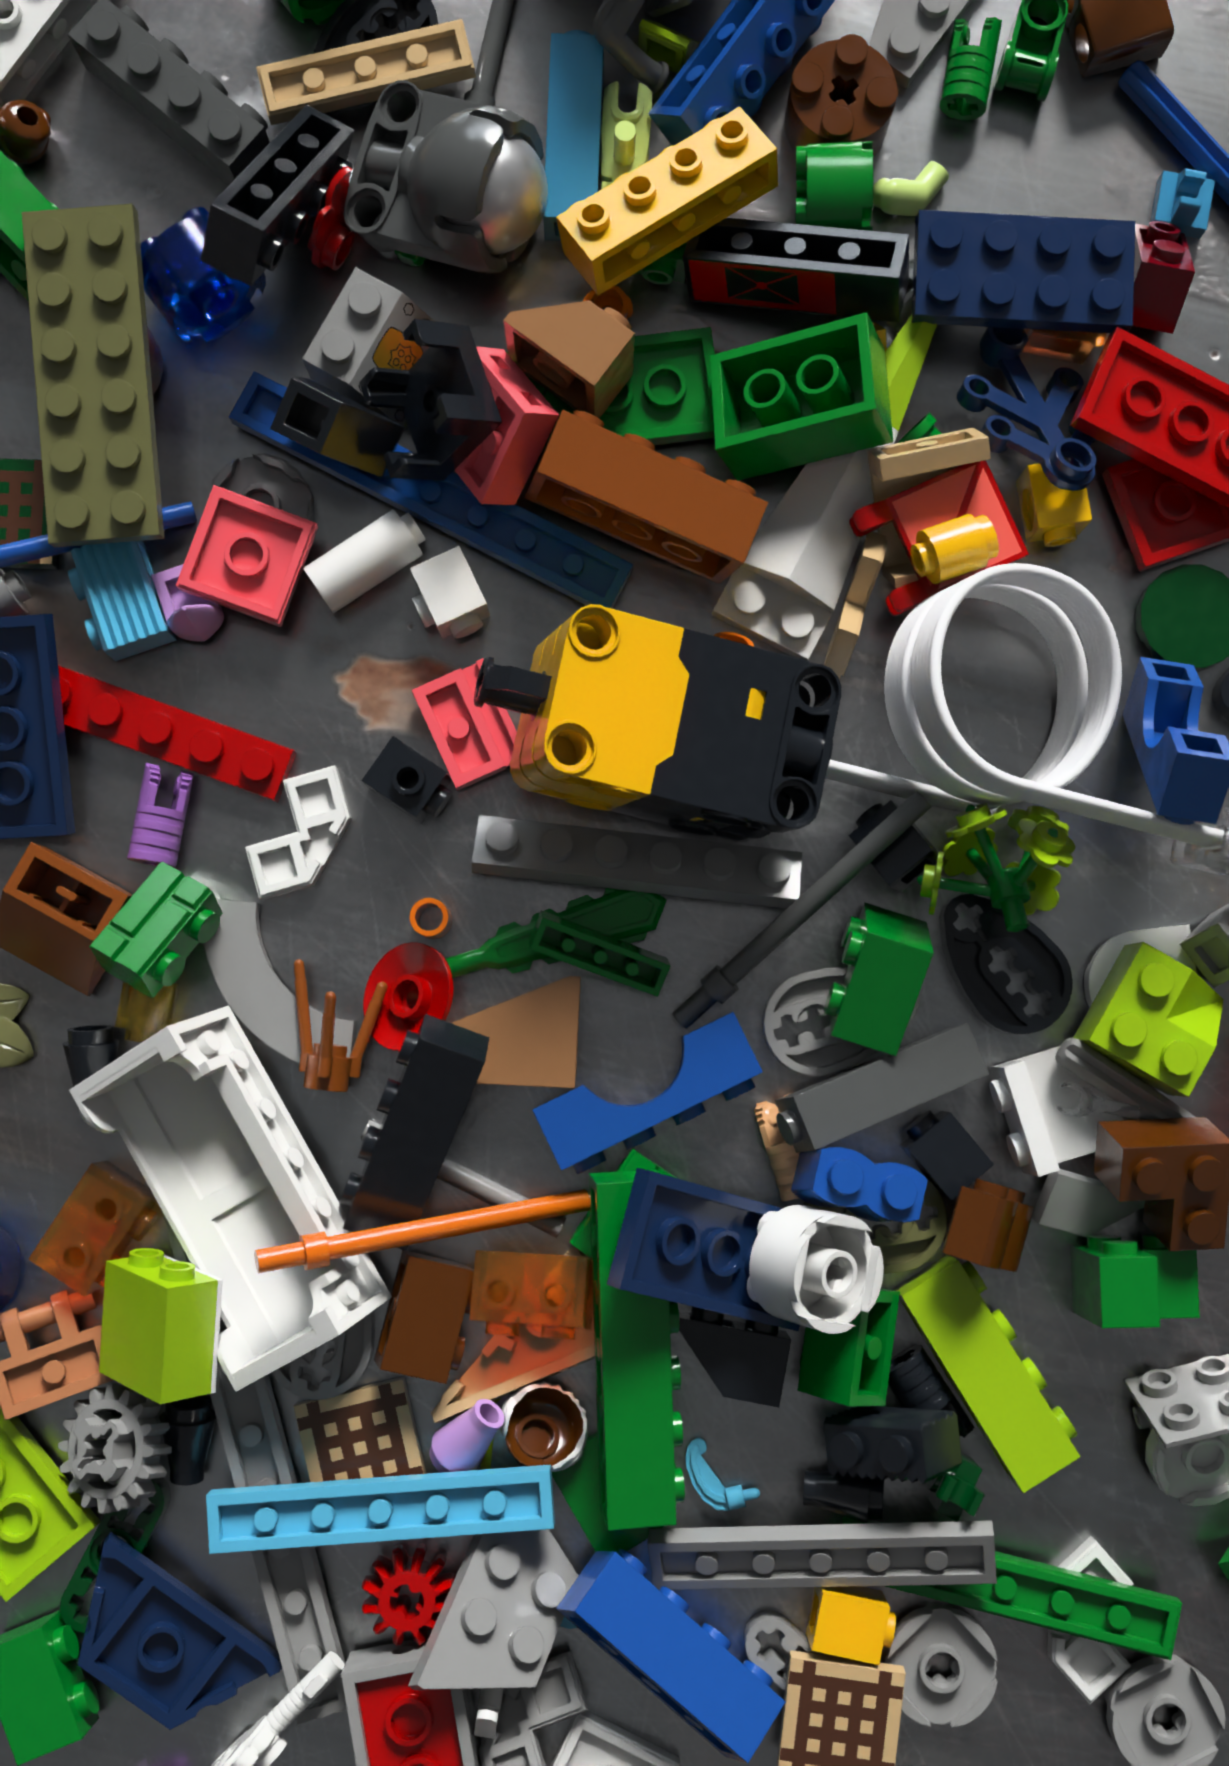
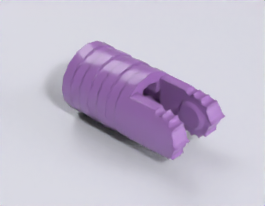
M145 764L127 856L128 860L151 866H158L163 861L176 868L194 773L181 770L174 783V795L171 809L154 806L156 793L161 781L159 765Z

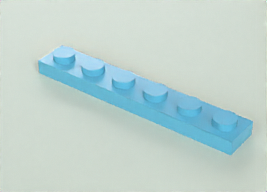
M551 1464L211 1489L206 1494L209 1554L554 1529L555 1526Z

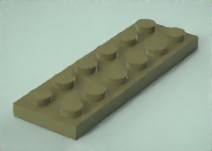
M130 203L21 212L48 544L56 548L164 539L138 211Z

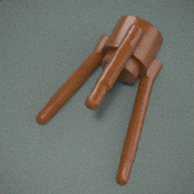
M297 959L294 962V984L301 1050L299 1071L305 1072L303 1087L322 1091L347 1092L349 1077L360 1078L362 1058L388 986L385 982L377 984L350 1057H346L348 1046L333 1044L336 994L332 991L325 994L320 1043H314L313 1047L305 964L301 959Z

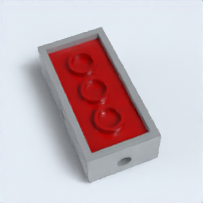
M429 1637L420 1646L413 1639L403 1641L398 1646L392 1643L350 1651L341 1677L356 1766H482L478 1752L481 1746L480 1737L474 1736L476 1713L472 1690H414L408 1687Z

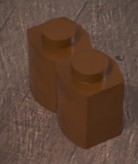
M976 1178L973 1189L960 1185L942 1253L988 1268L1017 1272L1035 1207L1023 1204L1025 1192Z

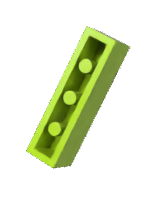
M947 1254L893 1288V1290L900 1292L899 1300L1006 1474L1022 1493L1027 1492L1080 1458L1079 1453L1071 1442V1439L1078 1436L1074 1426L1060 1406H1056L1052 1410L1040 1392L1047 1387L1046 1381L1029 1357L1022 1361L1010 1344L1011 1341L1017 1338V1335L999 1309L992 1313L990 1312L980 1295L987 1290V1287L971 1262L967 1261L961 1265L958 1259Z

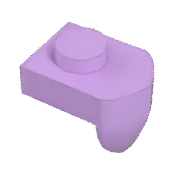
M183 564L151 575L168 628L176 636L190 641H206L220 628L224 620L221 605L178 590L175 586Z

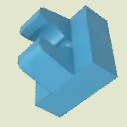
M1185 168L1180 173L1163 170L1157 180L1150 222L1163 221L1173 224L1181 230L1180 233H1185V236L1200 239L1207 230L1215 180L1207 179V172Z

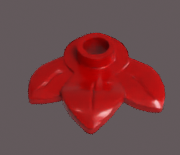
M349 166L340 169L330 181L326 192L325 207L319 211L309 238L308 249L312 251V264L320 269L327 266L334 271L338 270L346 261L354 243L355 234L346 224L343 214L350 173L353 170Z

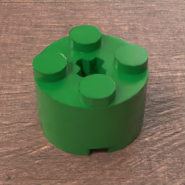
M872 141L807 144V146H796V224L873 231V226H870L873 208Z

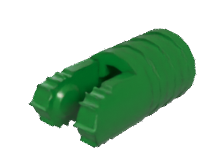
M997 17L986 18L982 29L980 46L969 45L970 28L966 19H956L954 22L940 97L941 111L951 118L973 120L983 116L986 112L1001 32L1002 20L997 19Z

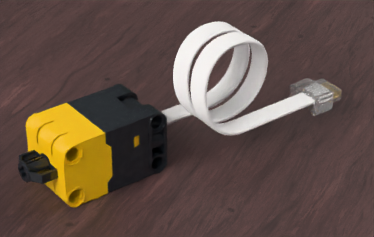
M1014 563L1001 564L982 570L922 601L907 615L896 632L888 653L884 676L887 716L895 740L906 759L923 778L934 786L830 760L841 700V683L831 668L823 664L809 662L607 608L602 605L590 604L581 607L545 638L535 649L530 671L514 666L494 664V658L487 656L478 674L474 692V705L476 707L482 708L484 703L490 706L521 713L510 761V773L513 781L520 788L528 792L563 799L565 802L580 807L613 811L667 824L674 829L693 834L746 842L762 838L771 832L783 833L809 825L816 818L819 811L826 778L908 799L915 791H918L930 805L956 811H965L966 807L971 804L976 806L987 803L990 809L1026 801L1173 839L1171 863L1221 876L1229 875V806L1223 807V812H1220L1216 824L1196 821L1194 824L1182 825L1171 822L1164 816L1157 815V813L1062 789L1075 780L1093 762L1110 733L1120 700L1122 664L1116 633L1110 618L1098 600L1077 581L1049 568ZM964 598L996 602L1024 616L1035 626L1045 640L1054 662L1057 679V705L1052 729L1037 761L1022 778L1005 773L981 758L967 744L958 731L946 704L941 676L943 643L952 616ZM1075 628L1077 629V631H1078V633H1079V635H1080V638H1081V640H1082V642H1083L1084 649H1085V652H1086V657H1087V662H1088V670H1089V690H1088V670H1087V663H1086L1085 653H1084L1083 646H1082V644H1081V641H1080V639H1079V636H1078V634H1077ZM801 681L808 683L813 688L815 694L813 707L810 706L809 691L800 685ZM792 800L793 814L791 818L788 820L786 819V817L789 812L790 803Z

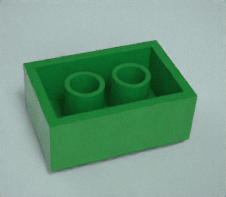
M867 312L710 355L715 450L737 481L893 442L885 348Z

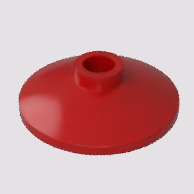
M418 942L404 943L387 952L379 960L369 976L364 992L363 1012L365 1017L377 984L385 982L388 986L371 1036L383 1047L399 1051L407 1030L418 1033L425 1014L446 1021L453 1000V978L450 967L443 955L435 948Z

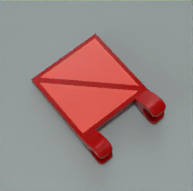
M986 460L960 465L887 499L864 506L856 510L849 520L850 527L856 537H863L892 522L917 575V581L893 590L886 597L885 603L892 616H898L915 608L930 596L982 570L1001 564H1011L1029 555ZM966 514H971L974 517L985 515L989 518L997 534L999 552L997 557L988 560L986 567L938 584H933L927 576H919L914 568L910 553L911 546L916 544L918 531Z

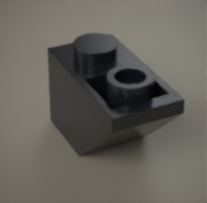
M291 377L270 429L321 455L379 477H384L387 470L384 455L387 452H395L405 427L309 378Z
M693 1306L691 1312L679 1310L680 1333L723 1397L779 1408L791 1345V1338L786 1331L778 1330L779 1327L747 1319L745 1323L724 1319V1314Z

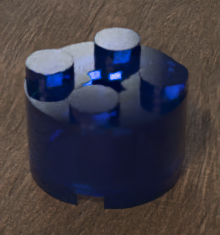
M204 207L190 209L183 215L181 221L170 226L158 237H150L140 244L144 292L178 337L187 342H193L190 336L202 335L206 342L216 340L236 329L255 309L250 300L256 289L258 288L263 295L266 286L264 272L250 287L239 280L227 277L221 271L200 261L209 212Z

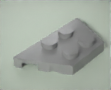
M549 1529L477 1534L473 1536L408 1687L414 1690H462L490 1688L521 1689L535 1688L537 1686L564 1618V1615L556 1608L579 1576Z

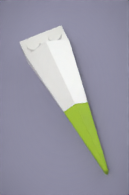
M912 314L885 351L893 442L876 447L895 443L937 324L927 322L911 323ZM867 449L805 465L755 536L744 564L732 573L713 609L712 616L792 657L806 661L809 660L835 609L860 537L854 535L849 520L856 510L872 504L874 501Z

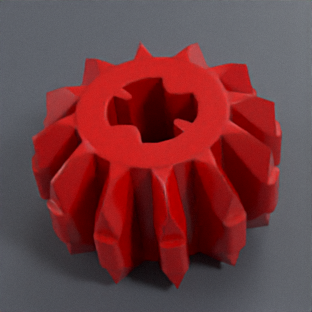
M401 1543L394 1546L392 1560L378 1555L372 1564L376 1574L365 1576L362 1583V1589L372 1595L362 1605L363 1614H380L373 1626V1631L376 1635L383 1633L389 1626L395 1629L393 1635L395 1646L401 1645L406 1632L410 1631L414 1641L419 1646L426 1642L428 1636L427 1629H433L456 1577V1574L452 1573L439 1574L446 1563L444 1554L436 1555L430 1562L424 1560L427 1546L424 1543H418L413 1557L408 1556L406 1548ZM402 1585H408L412 1593L421 1592L418 1602L412 1603L407 1594L399 1596Z

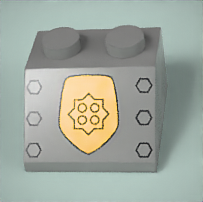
M355 267L302 360L311 380L404 426L406 429L408 424L403 409L369 406L365 402L359 382L370 369L375 367L409 370L429 347L420 346L415 341L404 340L402 333L414 319L434 320L403 292Z

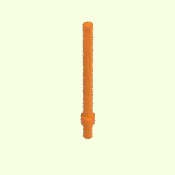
M582 1189L328 1237L324 1231L301 1235L299 1242L255 1250V1265L258 1274L303 1265L306 1271L330 1266V1260L586 1212L590 1210V1198L587 1190Z

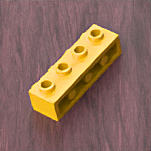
M739 106L723 117L710 121L703 129L678 144L665 148L658 156L630 173L620 175L610 185L585 200L574 203L565 212L556 216L563 253L599 296L778 187L777 148Z

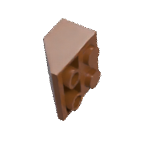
M30 842L2 890L0 900V948L84 995L90 996L105 970L101 967L89 946L133 894L54 850Z

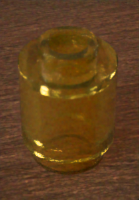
M123 982L114 1027L125 1029L124 1040L142 1043L166 1026L172 1025L180 984L174 983L171 986H163L157 995L151 999L133 988L129 983Z

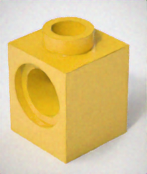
M1039 463L1027 465L1017 479L1016 487L1027 543L1044 540L1046 547H1056L1072 543L1077 540V535L1092 521L1087 488L1072 491L1054 486L1044 474Z

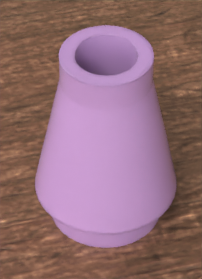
M480 1399L472 1408L438 1429L432 1437V1445L429 1451L434 1467L440 1473L478 1470L497 1430L504 1423V1415L500 1407L491 1400Z

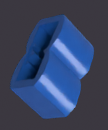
M829 1147L799 1153L791 1191L797 1197L812 1205L820 1207H845L854 1215L869 1221L911 1222L920 1219L928 1180L919 1171L907 1165L894 1162L873 1163L869 1158L852 1149Z

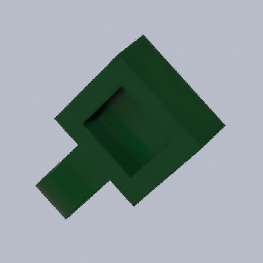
M962 1452V1463L958 1468L928 1481L926 1488L930 1490L927 1498L937 1512L955 1521L959 1520L963 1510L975 1517L985 1497V1494L975 1486L982 1472L981 1467L970 1456Z

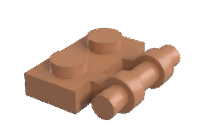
M91 1287L69 1294L66 1289L50 1295L51 1301L21 1312L15 1307L0 1313V1343L7 1342L11 1357L0 1361V1405L5 1420L113 1381V1379L99 1372L102 1324L80 1332L76 1315L97 1308ZM54 1323L58 1324L62 1339L30 1350L26 1333Z

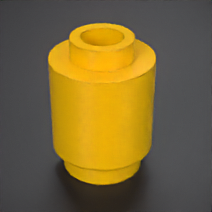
M966 514L918 531L916 544L911 546L910 553L914 568L919 576H927L933 584H938L986 567L989 559L997 557L999 543L994 526L987 516L980 515L974 517L971 514Z

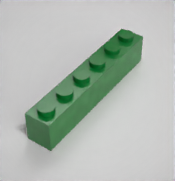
M656 1169L649 1170L659 1173ZM636 1170L589 1173L600 1511L608 1531L677 1525L676 1504L684 1503L685 1501L683 1472L681 1467L675 1468L674 1447H681L683 1445L681 1414L679 1411H673L672 1390L681 1389L680 1361L678 1355H671L670 1334L679 1332L678 1303L606 1285Z

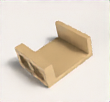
M968 428L867 449L873 502L887 499L960 465L991 459L989 437L975 428ZM890 522L877 529V533L885 535L886 540H888L882 564L883 576L895 588L917 581V575L893 523Z

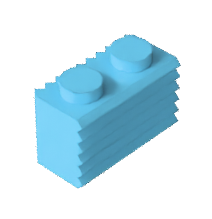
M143 541L83 545L81 548H73L71 550L76 567L68 570V576L77 598L80 601L87 599L92 618L85 620V627L89 639L97 651L103 649L113 660L119 661L177 641L176 635L168 628L151 577L154 574L153 567Z

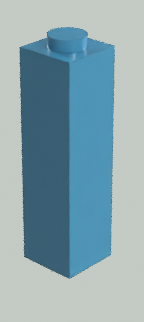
M571 30L565 34L551 33L545 159L548 200L543 216L544 238L549 241H561L556 216L565 212L574 203L585 200L599 191L604 48L599 44L595 35L583 30Z

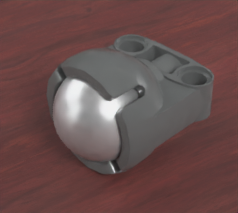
M407 80L395 81L382 91L368 122L350 178L343 213L345 222L353 232L372 248L380 252L396 250L482 274L500 273L507 269V262H512L520 257L545 214L548 200V183L541 162L544 154L539 134L532 123L511 110L420 90L415 84ZM415 110L413 116L405 121L407 116ZM382 213L379 221L372 226L374 219Z

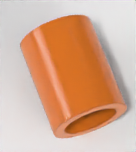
M424 898L413 905L410 911V923L413 929L423 937L439 939L445 936L451 929L452 915L450 910L441 901L435 898ZM430 907L440 908L443 914L440 926L431 931L423 930L420 924L422 913Z

